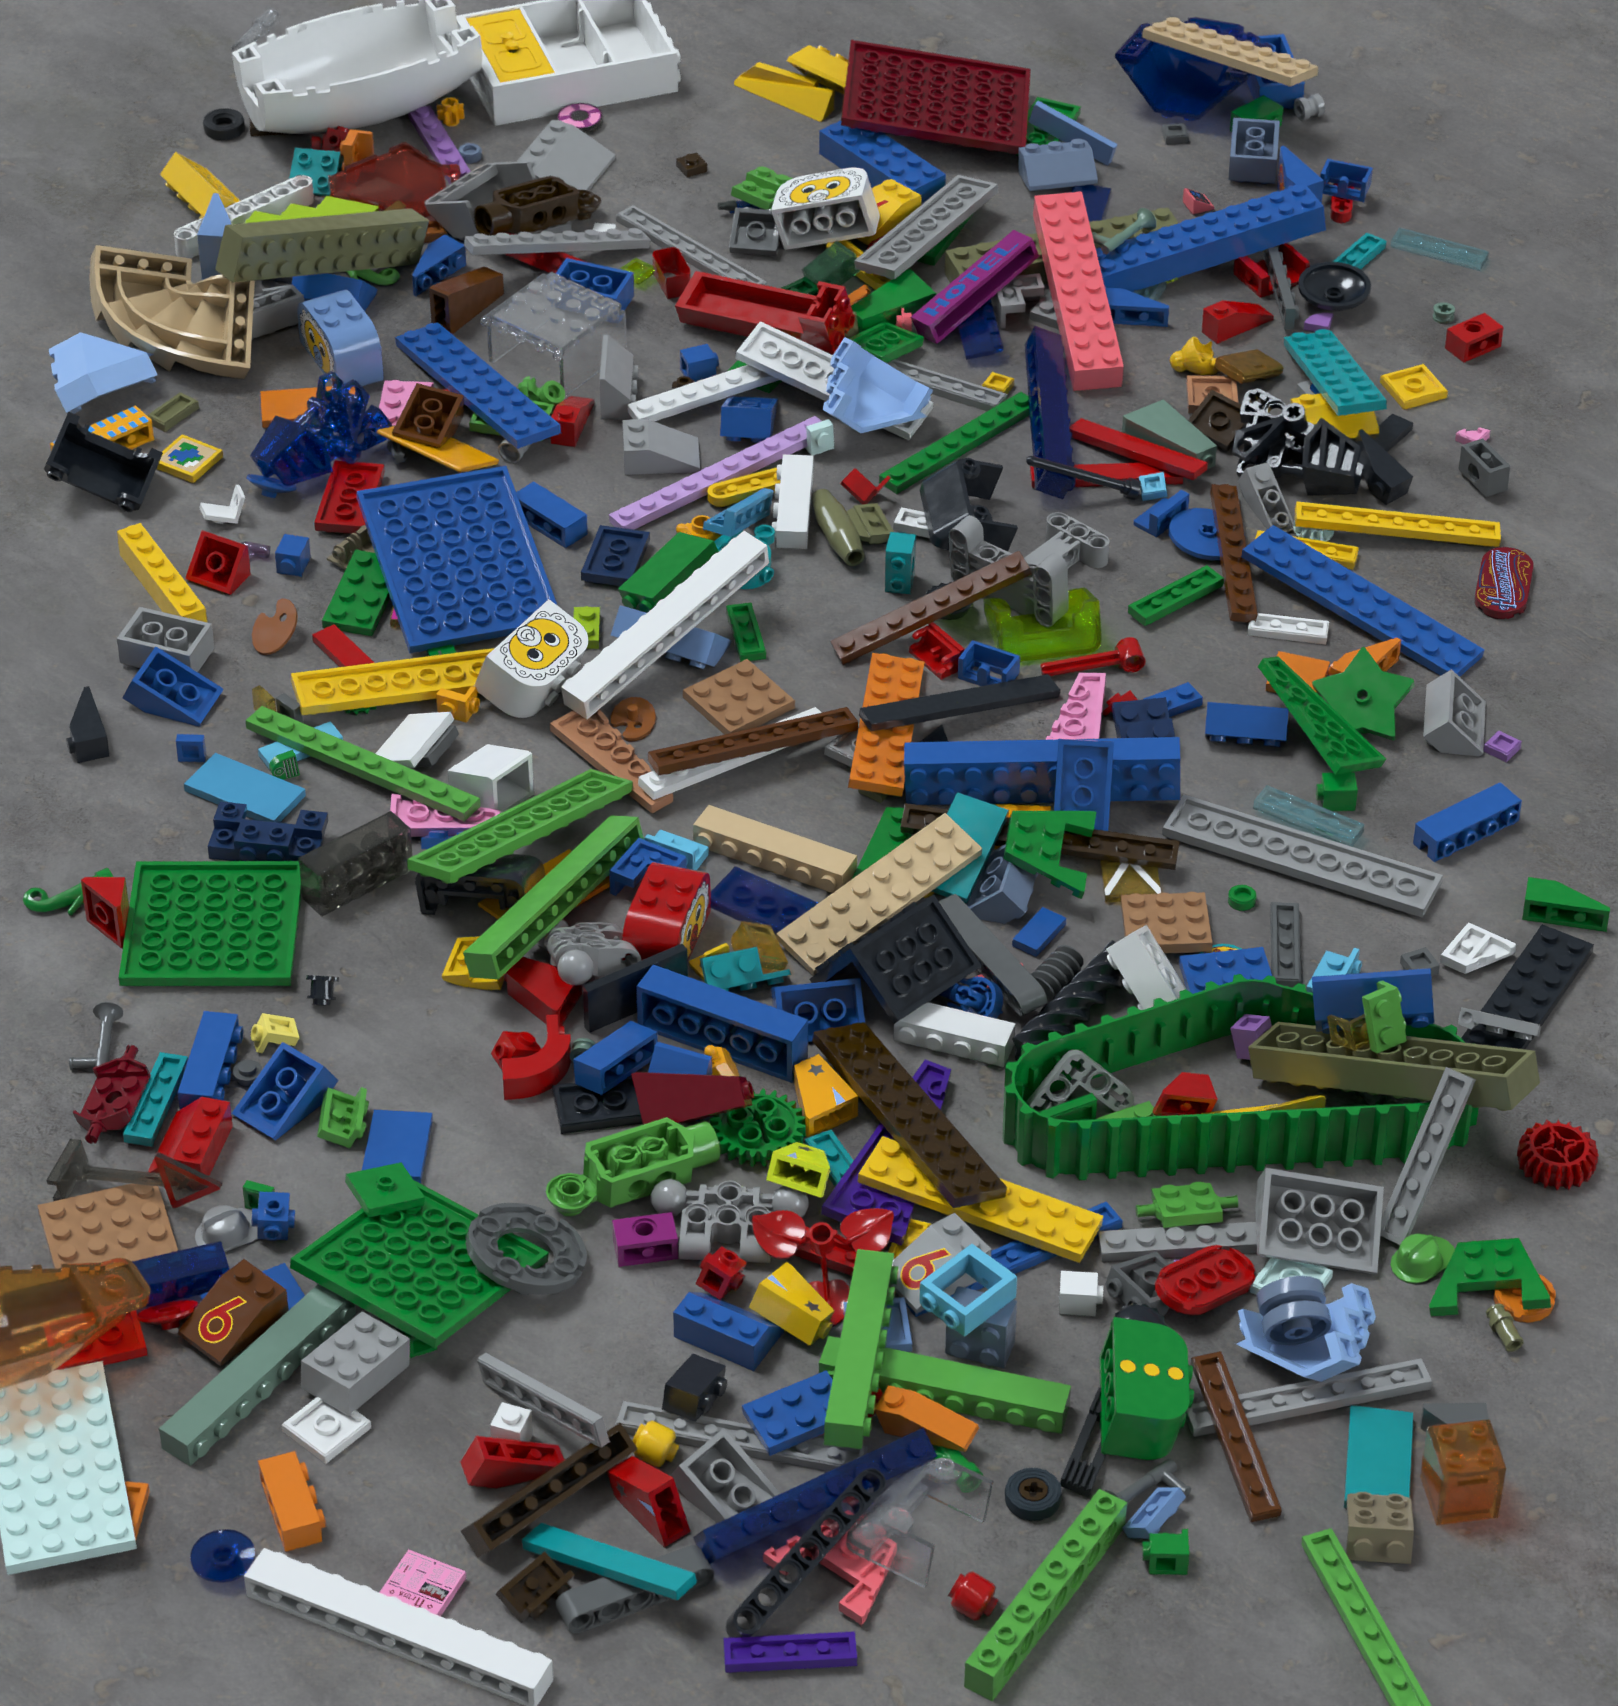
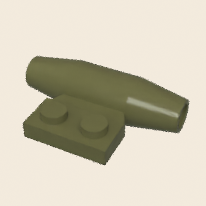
M819 489L811 497L817 523L832 549L849 566H856L864 560L865 554L861 540L868 541L869 544H880L888 542L890 532H894L878 503L854 505L853 508L846 511L844 506L827 489Z

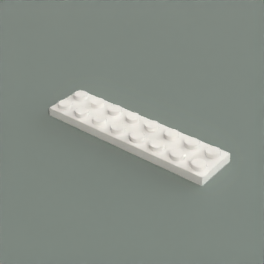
M760 321L736 351L735 359L824 401H829L830 394L826 392L828 376L833 375L834 368L830 366L833 355ZM929 401L920 412L928 416L933 408V402ZM925 418L885 427L884 429L910 440Z

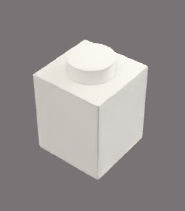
M1061 1271L1059 1314L1096 1316V1304L1103 1303V1286L1097 1285L1098 1273Z
M502 1402L490 1425L491 1437L529 1442L533 1435L531 1410Z

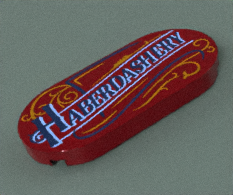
M1510 547L1494 548L1486 552L1482 557L1474 601L1477 608L1480 607L1483 609L1484 614L1497 619H1509L1514 617V614L1519 613L1520 615L1523 613L1527 606L1534 564L1531 557L1519 549Z

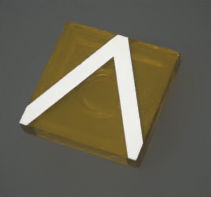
M1100 860L1105 902H1121V895L1161 893L1158 868Z

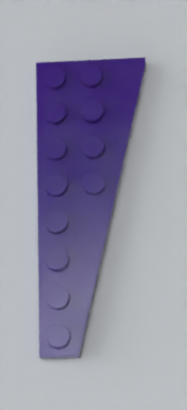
M925 1059L912 1078L937 1107L942 1110L951 1078V1069ZM880 1123L822 1205L821 1214L842 1222L847 1215L863 1209L880 1208L891 1210L894 1212V1219L889 1241L902 1246L915 1203L858 1183V1174L881 1137L884 1136L895 1140L883 1124Z

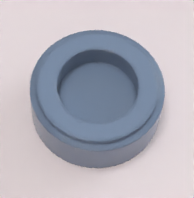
M464 144L458 149L465 163H476L482 158L481 147L476 144Z

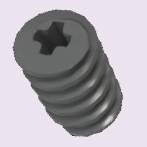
M1068 945L1058 946L1031 973L1043 988L1047 997V1004L1055 998L1062 988L1070 984L1072 979L1081 971L1084 964L1081 954Z

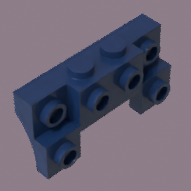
M219 802L213 819L214 830L207 846L209 859L227 861H303L304 869H318L328 823V812L300 810L296 824L248 820L245 819L248 812L247 804Z

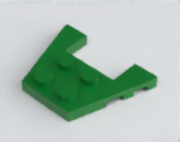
M1012 811L1003 859L1033 875L1039 873L1051 879L1050 884L1058 888L1062 885L1073 891V896L1082 899L1085 892L1087 873L1059 866L1064 831L1091 837L1094 831L1096 812Z
M1510 1238L1458 1242L1429 1304L1431 1317L1458 1315L1459 1292L1522 1288L1523 1310L1551 1308V1300L1520 1239Z

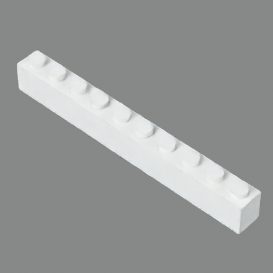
M745 531L736 538L731 539L727 546L720 552L715 553L701 568L696 569L672 593L660 600L646 615L641 616L631 628L624 631L611 645L605 647L591 662L586 663L577 674L567 679L564 685L561 686L564 704L585 719H589L769 564L767 545Z
M263 1548L244 1575L246 1596L524 1706H537L553 1682L552 1660L543 1654L522 1649L512 1642H504L489 1636L484 1631L474 1630L459 1624L453 1619H445L432 1614L425 1608L414 1607L396 1597H389L373 1591L368 1586H360L345 1580L340 1575L330 1574L317 1569L309 1563H301L288 1558L283 1553H275Z

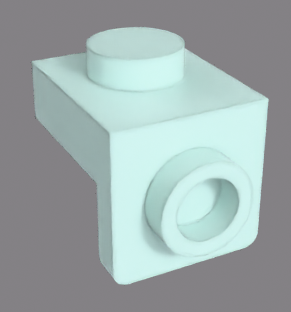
M829 419L806 426L807 447L805 448L811 456L834 449L833 424Z

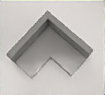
M1040 274L1016 276L991 297L1000 329L1005 328L1007 313L1025 312V301L1039 300L1040 296L1044 295V285Z

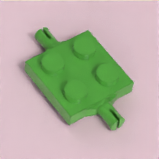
M1193 1182L1190 1185L1183 1186L1164 1185L1161 1188H1152L1153 1204L1136 1205L1137 1218L1155 1216L1161 1221L1163 1228L1223 1222L1222 1209L1238 1208L1239 1202L1237 1195L1228 1197L1216 1195L1211 1183Z

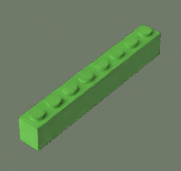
M857 1249L826 1412L824 1445L862 1449L864 1436L870 1437L872 1418H869L868 1414L874 1415L876 1395H872V1392H878L880 1373H876V1370H882L884 1352L879 1350L880 1348H886L888 1330L883 1328L890 1326L891 1308H887V1306H893L895 1287H891V1284L897 1285L899 1266H893L894 1253Z
M828 1336L819 1361V1373L827 1370L833 1380L841 1338ZM880 1348L879 1350L884 1352L882 1370H876V1373H880L879 1388L883 1394L888 1385L915 1391L955 1413H963L983 1419H992L1062 1434L1070 1408L1071 1385L890 1348Z

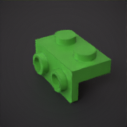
M1383 980L1377 982V991L1362 996L1370 1049L1377 1054L1407 1041L1405 1034L1406 1022L1402 1016L1400 1004L1402 1002L1401 994L1397 987Z
M328 1087L323 1095L317 1137L347 1148H351L356 1138L361 1139L366 1127L363 1117L369 1106V1101L366 1100L367 1089L361 1087L354 1097Z

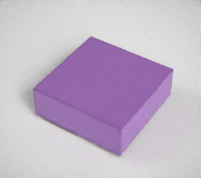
M1497 731L1484 744L1483 752L1507 763L1521 749L1522 741Z

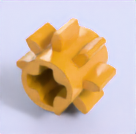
M445 98L441 101V105H436L437 118L439 121L442 120L444 125L455 126L459 124L460 119H464L463 103H459L456 98Z

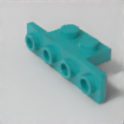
M757 947L700 958L705 983L729 991L730 987L739 986L740 991L757 988L756 982L767 980L768 985L784 982L783 976L791 975L790 969L763 974Z

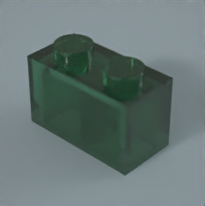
M836 241L805 266L802 272L804 277H807L816 285L821 281L842 286L860 270L855 269L854 260L857 259L856 254Z

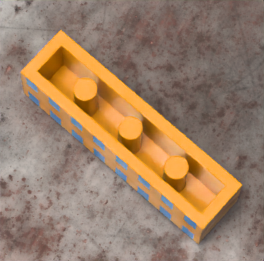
M137 406L90 425L88 430L131 450L154 440L152 420ZM55 441L50 443L51 450L53 448Z

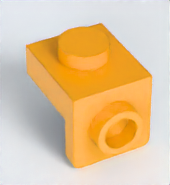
M471 686L465 695L440 688L436 694L437 713L451 712L455 720L465 723L473 714L477 713L480 706L477 687Z

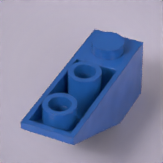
M443 235L428 244L412 274L414 296H418L432 285L437 284L466 266V249L464 244L447 235Z

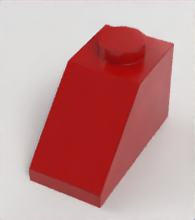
M1182 1072L1162 1091L1153 1109V1114L1172 1116L1212 1112L1218 1099L1209 1075Z

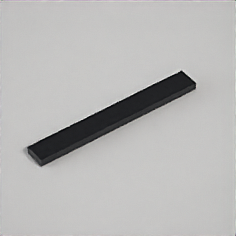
M1049 674L863 707L860 708L859 717L872 732L1059 697L1061 689Z

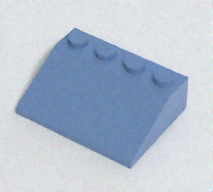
M213 193L197 234L202 280L220 274L215 270L224 227L231 224L218 193Z

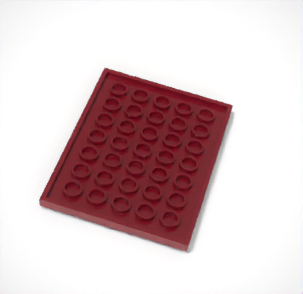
M851 40L841 126H847L852 129H866L872 132L891 133L896 136L916 137L920 140L928 139L941 143L959 144L965 147L984 148L989 151L996 150L1008 152L1009 154H1019V147L1026 146L1031 69Z

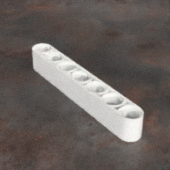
M299 175L226 207L225 210L231 224L245 223L246 219H249L254 211L281 215L290 203L302 206L311 205L314 202L312 179L309 176ZM203 218L175 230L174 240L178 257L193 258L199 255L197 234Z

